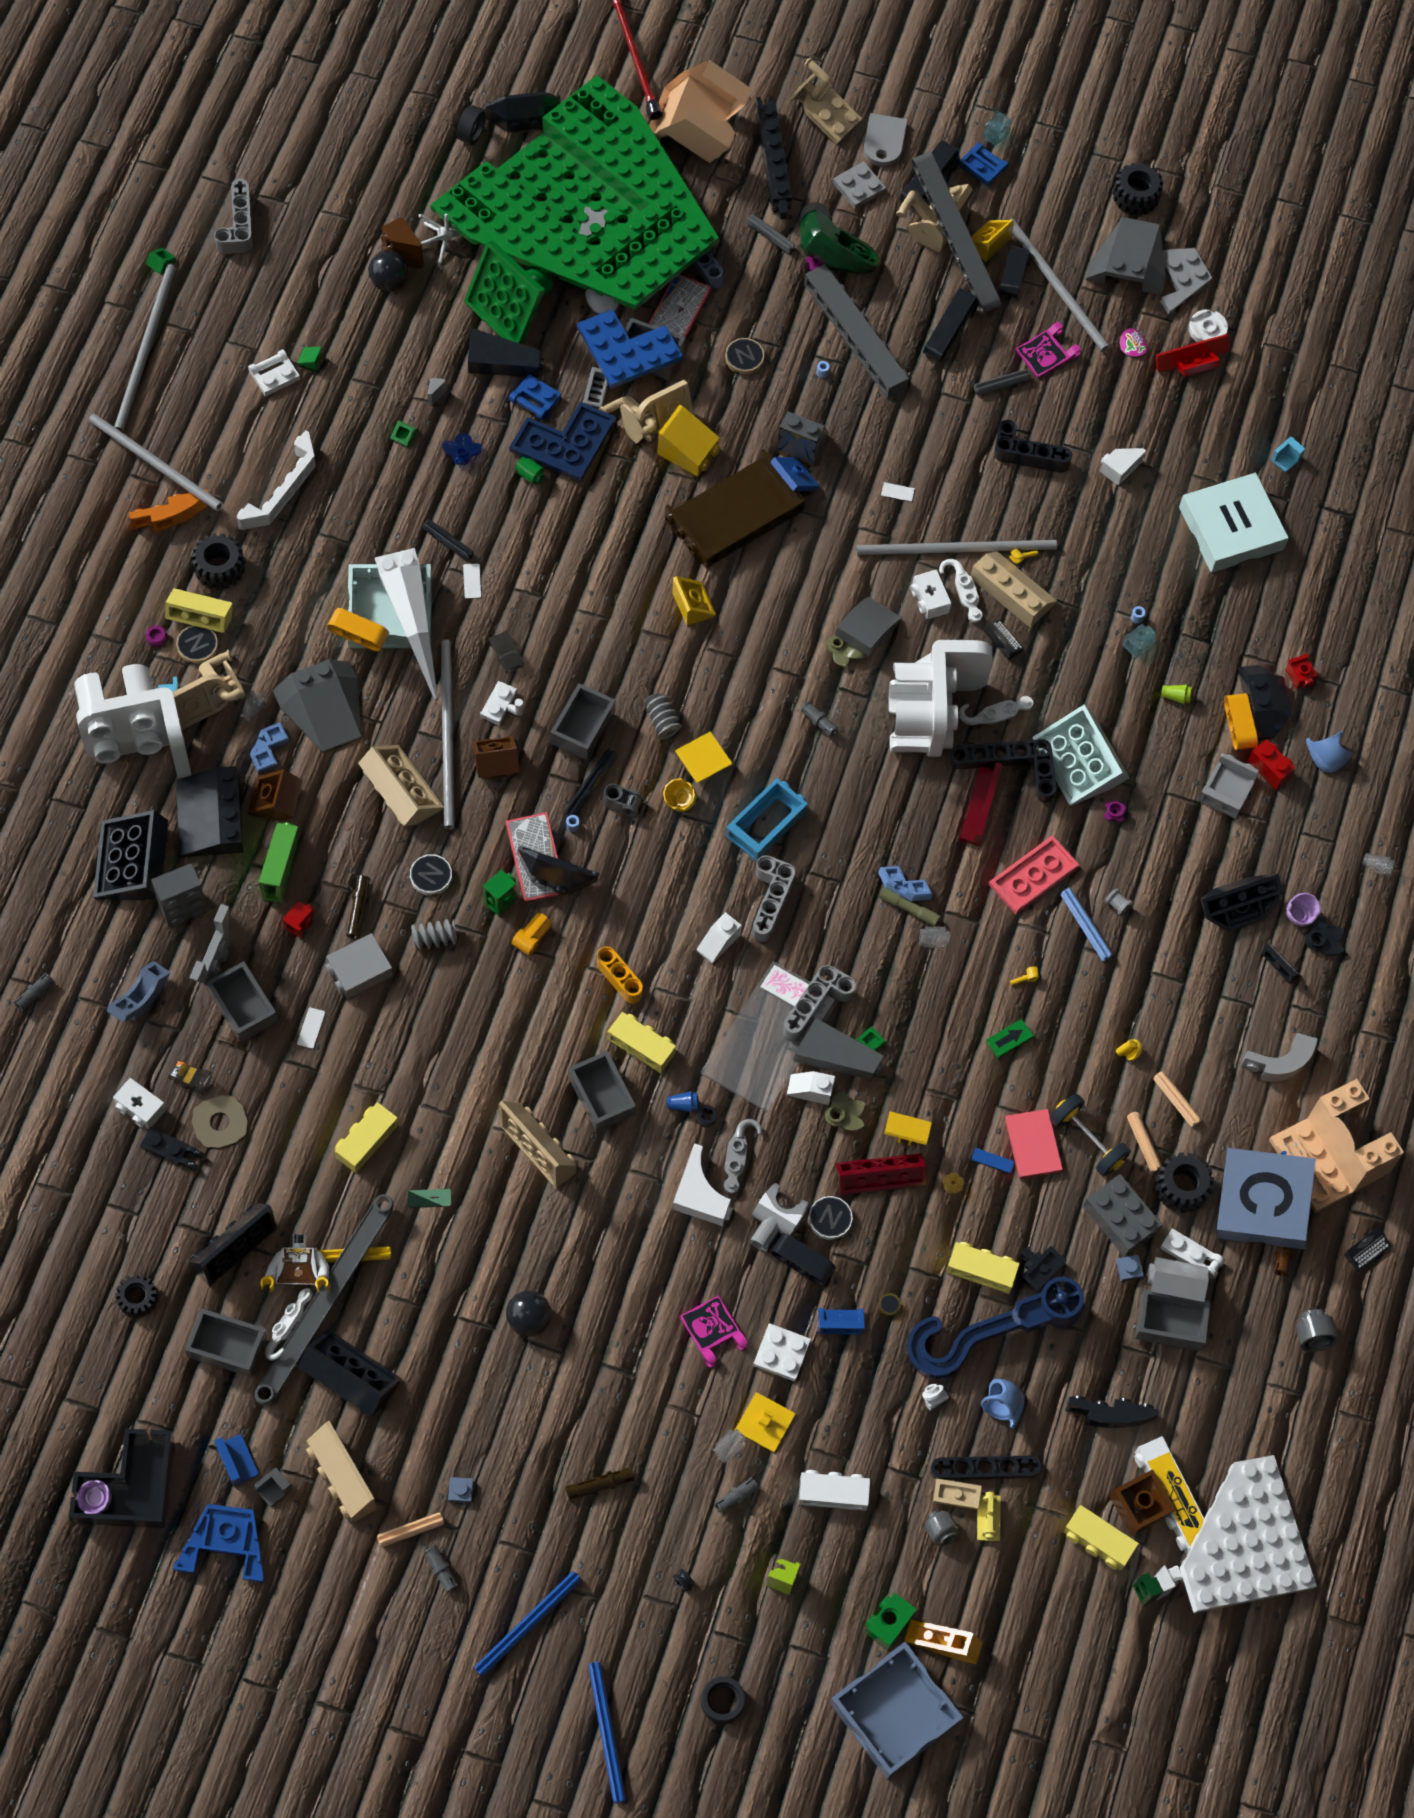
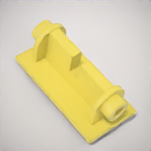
M986 1492V1495H980L979 1509L977 1510V1540L1000 1541L1001 1496H995L994 1492Z

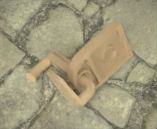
M809 58L805 62L804 67L809 68L813 74L794 92L790 99L792 101L798 99L803 103L806 115L837 145L862 118L830 88L832 85L830 76L812 58ZM818 77L820 81L817 86H814L812 82Z
M969 184L948 188L959 211L973 190ZM912 190L908 193L896 214L901 218H906L908 216L907 212L912 205L923 220L911 223L908 227L909 233L918 243L940 252L946 243V237L931 205L928 206L917 191Z
M685 380L649 396L641 404L637 403L632 397L624 396L599 408V410L608 414L620 408L626 433L635 443H639L649 434L659 433L679 405H682L694 415L688 383Z
M230 650L203 662L199 666V671L203 677L173 692L181 730L219 712L229 701L239 698L243 700L245 698V693L227 662H232ZM222 663L228 674L224 678L218 676L213 669Z

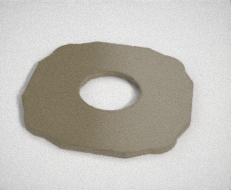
M221 1095L205 1100L193 1110L192 1124L196 1137L206 1148L219 1149L235 1144L247 1133L248 1122L243 1106L233 1096ZM217 1113H223L229 1117V1125L222 1131L214 1130L210 1126L212 1116Z

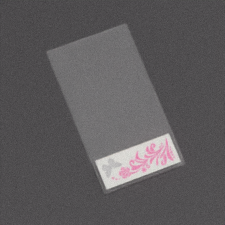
M773 961L700 1073L763 1109V1111L768 1112L799 1064L793 1060L795 1052L815 1018L825 1023L839 1000L829 994L802 1036L795 1041L786 1039L783 1034L785 1019L810 982ZM818 992L811 993L814 997L821 996ZM807 1009L799 1010L803 1014L809 1013ZM797 1021L793 1028H797Z

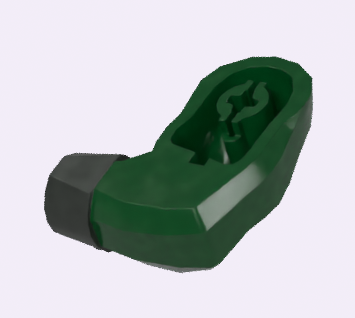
M812 202L803 208L800 220V245L805 255L818 259L830 269L856 274L873 272L880 265L879 255L870 245L835 226L826 206L819 202Z

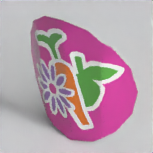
M1129 328L1123 332L1119 342L1121 350L1125 354L1134 357L1145 354L1147 342L1144 336L1134 328Z

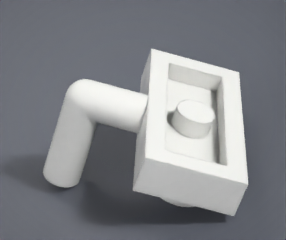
M498 681L480 713V718L500 725L507 711L521 716L523 714V701L516 699L515 705L511 704L517 693V688Z

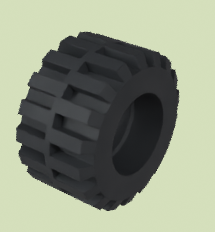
M1134 162L1130 166L1125 165L1123 169H1120L1116 176L1112 194L1114 195V202H1117V207H1122V211H1128L1131 215L1133 213L1141 215V213L1148 214L1149 210L1153 211L1159 203L1163 189V179H1161V174L1157 173V169H1152L1151 165H1143L1141 162L1139 164ZM1131 187H1140L1145 191H1137Z
M214 533L212 537L207 535L203 541L199 540L197 542L198 546L193 548L192 563L196 578L200 580L201 584H207L210 589L216 587V590H221V587L227 589L230 584L233 586L237 584L236 580H241L242 573L245 572V561L242 547L239 546L237 540L233 541V537L230 535L225 537V534L221 533L220 536H217ZM217 557L228 559L225 564L220 566L208 564Z
M1182 1152L1177 1157L1175 1154L1170 1156L1169 1160L1166 1159L1157 1174L1155 1189L1156 1192H1160L1158 1198L1160 1201L1165 1200L1164 1205L1166 1207L1171 1205V1210L1176 1211L1178 1208L1182 1213H1185L1187 1209L1190 1212L1194 1211L1196 1207L1199 1209L1212 1191V1184L1214 1183V1177H1211L1212 1169H1207L1209 1164L1206 1161H1200L1202 1157L1198 1155L1196 1158L1192 1157L1193 1153L1188 1152L1187 1156H1184V1152ZM1185 1174L1191 1177L1195 1182L1196 1189L1184 1191L1178 1188L1174 1183L1173 1176Z

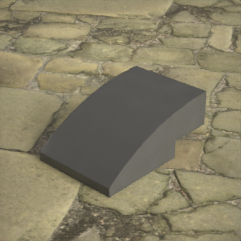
M867 597L837 626L835 636L865 655L870 656L877 646H881L901 621L902 617Z

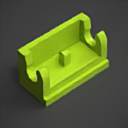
M779 1559L776 1563L783 1565L786 1570L781 1568L770 1570L766 1586L790 1595L800 1563L796 1562L794 1564L784 1559Z

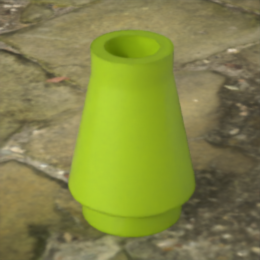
M1163 685L1161 697L1181 704L1190 703L1192 687H1187V685Z

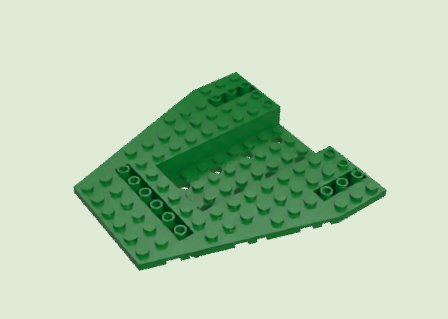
M598 75L542 117L543 133L496 169L488 161L484 162L430 205L431 210L444 221L445 214H448L449 225L470 243L486 246L487 241L493 240L516 262L531 268L533 266L537 267L543 273L548 274L549 272L559 276L560 280L582 289H591L597 295L613 298L614 302L634 310L719 242V237L638 107ZM541 154L547 155L546 158H539L538 156ZM513 176H519V177H520L518 180H516V179H513V180H512V179H511V177H513ZM567 176H573V177H574L572 180H571V179H565V177H567ZM543 197V198H546L547 200H546V201H538L537 199ZM595 197H598V198H600L601 200H600V201H592L591 199H593V198H595ZM585 207H590L593 211H599L600 209L608 210L603 216L605 227L601 228L600 224L593 223L590 225L591 235L587 237L584 234H579L581 223L588 219V215L584 212ZM567 219L573 220L572 223H564ZM621 219H626L628 222L619 223L618 221ZM594 241L600 242L599 245H591Z

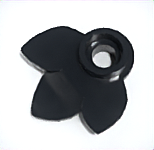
M1325 917L1318 918L1312 923L1311 932L1306 936V945L1313 951L1321 950L1327 955H1339L1344 951L1342 945L1338 943L1342 938L1344 929L1328 926ZM1312 940H1318L1319 944L1314 943Z

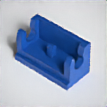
M818 1309V1334L863 1335L864 1309Z

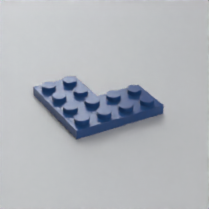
M613 309L577 323V329L611 389L683 360V355L666 325L629 339Z

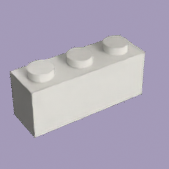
M807 1470L806 1473H801L798 1505L867 1511L870 1479L865 1478L861 1474H852L851 1477L842 1476L838 1472H830L828 1475L819 1474V1471Z

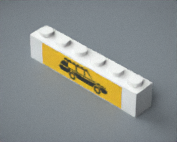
M1162 1436L1139 1446L1135 1451L1136 1455L1134 1458L1138 1467H1142L1145 1473L1152 1469L1154 1470L1176 1508L1174 1512L1165 1517L1168 1527L1171 1530L1173 1529L1177 1536L1176 1542L1181 1551L1184 1550L1187 1556L1196 1534L1199 1533L1203 1525L1204 1517Z

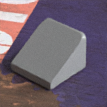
M432 377L428 390L429 405H433L447 391L445 379Z

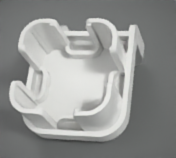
M937 640L932 646L931 653L917 662L893 664L896 680L890 681L889 712L896 715L895 732L890 735V752L926 753L927 757H941L943 749H952L953 730H957L958 707L957 705H952V693L956 691H974L986 686L993 662L992 646L989 643L978 640Z
M141 664L124 666L122 673L127 695L105 700L97 673L85 674L75 681L74 686L79 706L76 718L87 755L95 758L99 763H112L118 760L121 755L135 752L144 755L154 754L163 746L170 745L178 779L192 776L173 692L166 687L158 689L154 687L148 667Z

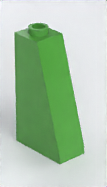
M285 822L283 824L277 823L259 879L262 900L278 903L284 902L299 839L298 826L292 823Z

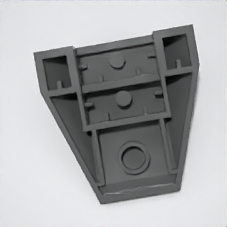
M1122 217L1090 261L1086 280L1105 284L1106 277L1110 276L1143 283V292L1162 295L1166 273L1160 224Z
M328 659L291 673L273 690L280 709L322 753L362 738L358 679L350 662Z

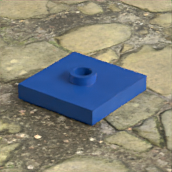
M774 457L771 460L773 467L792 491H816L819 484L797 457Z

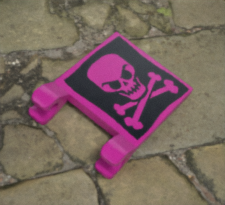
M1060 322L1054 323L1048 330L1016 348V352L1037 378L1080 356L1079 351L1081 348L1077 344L1065 352L1054 338L1062 333L1063 325Z
M719 1295L680 1315V1319L709 1368L716 1365V1357L710 1349L733 1338L740 1351L747 1348L746 1338L740 1332Z

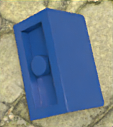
M241 1434L226 1441L223 1440V1437L214 1440L234 1487L258 1476V1471Z

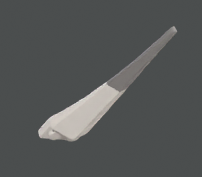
M415 548L375 557L381 582L408 638L432 696L437 701L421 571Z

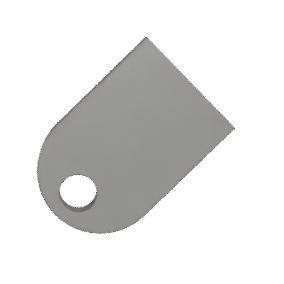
M870 113L864 143V155L870 163L880 167H887L899 160L907 119ZM883 154L886 158L880 159L877 155Z

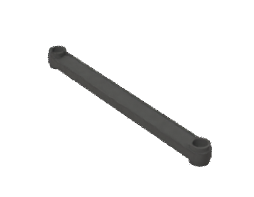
M385 1194L379 1195L374 1200L329 1272L328 1282L331 1290L327 1291L326 1285L320 1287V1293L317 1291L283 1345L284 1353L273 1361L255 1391V1399L260 1405L269 1406L275 1401L393 1212L394 1203L390 1196ZM384 1201L390 1204L389 1207L386 1209H380L378 1207V1205ZM270 1391L271 1396L268 1399L262 1400L259 1398L261 1392Z

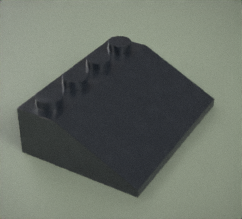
M238 767L213 768L176 780L180 858L244 853Z
M155 810L101 822L93 898L108 900H148L156 898L151 879L163 875L168 819Z
M260 1203L254 1207L250 1206L244 1211L243 1216L237 1222L232 1221L226 1227L224 1233L213 1237L204 1250H198L191 1257L190 1264L192 1269L209 1287L277 1229L272 1207L268 1204Z

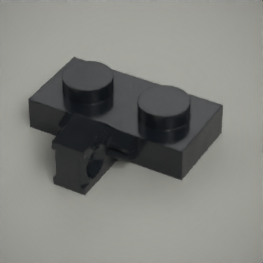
M1026 1246L1019 1254V1257L1026 1263L1024 1267L1027 1269L1020 1279L1037 1293L1067 1260L1052 1246L1043 1254L1039 1252L1034 1254Z

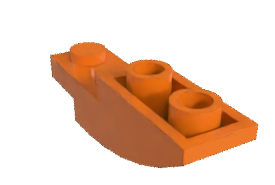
M191 493L175 494L167 497L169 503L167 505L136 509L129 512L132 529L153 525L154 532L189 520L208 505Z

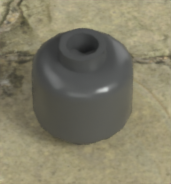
M934 1511L929 1514L928 1520L925 1523V1530L934 1544L947 1546L956 1540L959 1528L949 1512Z

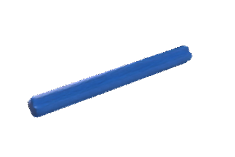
M574 1571L571 1572L475 1665V1671L480 1676H484L581 1582L580 1576Z
M592 1662L588 1667L614 1803H622L626 1800L602 1667L600 1662Z

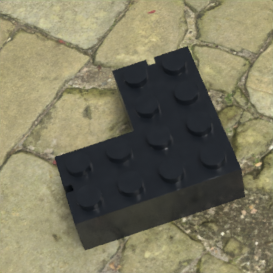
M125 1428L120 1474L74 1472L72 1494L74 1497H71L69 1519L72 1524L165 1528L174 1446L172 1431L151 1430L150 1435L153 1440H149L146 1429ZM89 1480H100L111 1490V1504L101 1514H86L77 1505V1492L81 1485Z

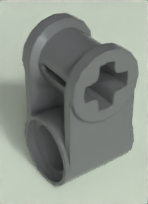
M609 784L604 789L603 804L608 809L635 818L638 816L637 810L639 805L644 801L645 797L638 791L630 790L617 784ZM613 794L616 795L617 798L612 799L608 796Z

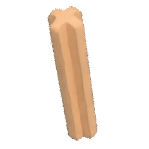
M1163 1071L1156 1074L1154 1081L1188 1124L1191 1127L1196 1126L1201 1120L1199 1115Z
M1133 1112L1127 1115L1129 1124L1150 1171L1158 1172L1162 1164L1139 1113Z
M438 1512L378 1534L377 1539L379 1545L385 1547L444 1525L442 1514Z

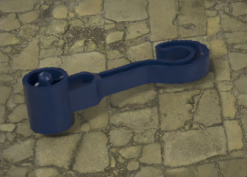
M1054 1278L1047 1282L1041 1293L1017 1301L1016 1307L1013 1310L975 1323L962 1330L949 1354L940 1359L932 1358L928 1355L925 1346L929 1339L941 1333L942 1321L935 1316L928 1317L916 1324L909 1334L907 1342L909 1360L915 1370L925 1377L933 1379L947 1378L958 1372L970 1350L978 1343L1018 1329L1029 1333L1048 1325L1063 1329L1076 1324L1081 1317L1083 1309V1290L1071 1278Z

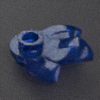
M462 433L457 435L454 441H444L443 451L452 456L457 465L462 466L468 464L472 456L481 453L482 444L472 443L471 436Z

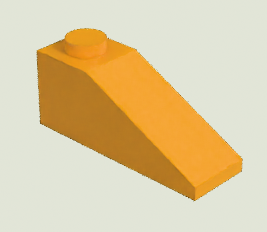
M916 1620L910 1621L904 1641L907 1644L972 1664L977 1663L983 1644L971 1632Z

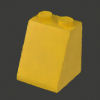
M679 405L658 433L657 454L698 477L702 471L707 470L711 458L718 455L720 451V438L685 407Z

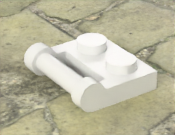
M284 350L277 352V355L256 365L248 366L250 374L265 397L300 380V375ZM279 362L283 363V365L276 367L262 375L259 374L260 371L274 364H277Z

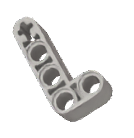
M236 179L231 185L233 227L220 228L214 234L216 248L222 254L245 253L253 248L251 197L249 184L244 179Z
M771 856L760 857L756 865L757 878L770 884L753 923L752 936L758 942H766L771 937L795 877V868L791 864ZM767 866L770 868V870L765 871L762 870L761 867ZM781 874H788L790 877L783 878ZM778 891L781 892L782 895L776 896L773 894V892ZM771 909L775 913L768 914L765 912V910ZM764 922L766 924V928H764L763 931H760Z
M822 966L785 1019L783 1027L785 1038L790 1041L798 1040L829 994L842 1002L850 1001L854 996L855 981L833 966ZM830 976L832 980L826 981L822 977ZM846 986L850 989V991L845 992L842 991L840 988ZM818 992L821 996L814 997L811 993ZM807 1009L809 1013L803 1014L799 1010ZM797 1021V1028H793Z

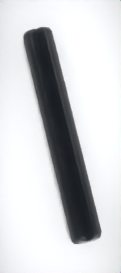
M611 749L605 751L565 809L566 815H577L616 758L614 751Z

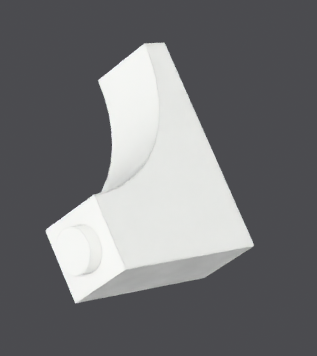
M694 1143L673 1202V1210L723 1226L725 1219H730L733 1210L730 1207L731 1199L716 1192L705 1179L701 1168L703 1146Z

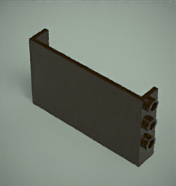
M764 449L760 451L759 460L675 509H672L669 504L665 506V521L669 526L672 525L678 538L685 541L689 552L692 555L695 554L706 569L804 511L805 499L799 491H792L771 464V460L774 457Z

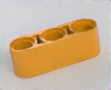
M342 608L335 610L327 624V629L332 633L373 651H380L389 635V631L384 626Z
M1247 694L1226 695L1224 706L1234 749L1256 748L1258 739Z
M611 947L601 948L597 953L598 969L625 1001L631 1004L639 1002L643 991L641 981ZM604 957H609L612 960L609 962H604L601 959ZM623 973L625 976L622 978H618L615 976V974ZM631 988H635L638 990V992L630 993L628 992V990Z

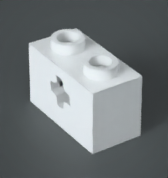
M937 570L914 576L911 592L914 597H917L919 610L921 613H924L926 619L949 613L951 601Z
M131 1078L127 1080L113 1097L116 1104L115 1108L123 1115L127 1113L133 1117L132 1121L139 1127L144 1125L149 1129L166 1111L163 1101Z

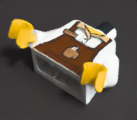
M293 1234V1247H283L281 1251L276 1253L268 1266L265 1277L260 1282L261 1290H263L264 1285L270 1284V1292L274 1291L275 1280V1284H315L319 1293L320 1287L326 1285L327 1291L331 1290L328 1282L329 1265L322 1253L317 1251V1248L306 1247V1234Z

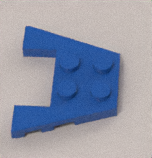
M207 1504L188 1543L185 1544L182 1554L174 1564L173 1570L175 1572L195 1574L199 1550L246 1556L242 1580L264 1583L254 1510Z

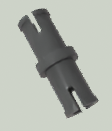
M810 701L802 706L801 712L813 721L812 724L815 727L822 729L828 737H833L837 733L839 728L827 718L824 712H820L813 706Z
M44 973L33 985L26 987L27 990L13 1002L14 1005L24 1012L31 1003L39 1000L42 997L41 994L55 983L52 977Z
M750 1477L737 1488H731L727 1495L714 1502V1506L723 1515L736 1504H742L746 1497L759 1490V1486Z
M437 1545L425 1550L423 1553L433 1568L432 1573L434 1576L437 1575L445 1592L448 1593L449 1590L452 1591L459 1585L449 1570L450 1565L448 1562L445 1563Z

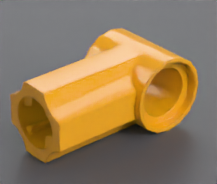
M537 913L524 929L522 928L516 933L511 944L528 956L532 955L537 949L540 939L552 926V922L544 914Z

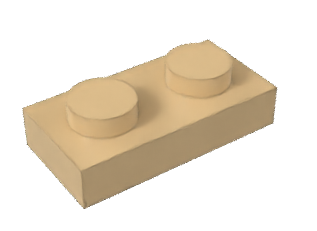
M936 1479L933 1503L978 1510L982 1486Z

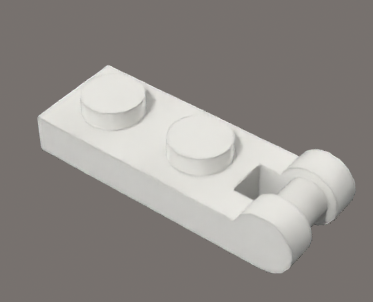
M1173 1228L1160 1249L1184 1263L1208 1267V1278L1210 1279L1216 1278L1218 1268L1222 1267L1225 1262L1221 1255L1214 1254ZM1205 1259L1211 1262L1210 1266L1203 1264Z

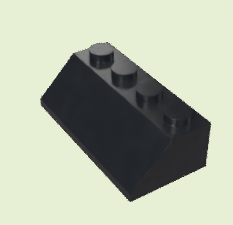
M330 1330L326 1331L307 1347L298 1365V1368L303 1370L305 1374L315 1378L326 1388L331 1389L345 1401L352 1403L363 1413L371 1417L383 1407L402 1380L401 1377Z

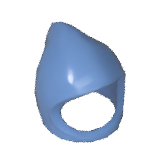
M1344 731L1313 742L1310 738L1306 739L1313 761L1323 772H1336L1351 758L1353 752L1345 750L1339 742Z
M994 1379L989 1385V1396L981 1401V1406L990 1416L1002 1421L1009 1420L1010 1428L1014 1429L1023 1412L1024 1395L1021 1389L1011 1381Z

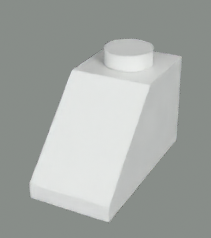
M1143 448L1115 449L1111 454L1107 453L1101 460L1100 472L1119 486L1143 462L1146 450Z
M725 912L711 926L696 951L713 964L740 936L742 925Z
M814 1071L791 1074L787 1096L829 1105L835 1076Z

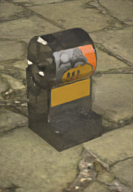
M178 1060L168 1075V1078L173 1082L205 1096L213 1081L211 1071L201 1070Z

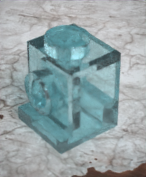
M996 110L994 119H990L984 127L986 129L983 133L984 139L997 145L1010 132L1012 120Z
M1141 624L1131 633L1125 635L1122 645L1135 658H1138L1154 645L1156 639L1155 631L1150 626L1145 627Z

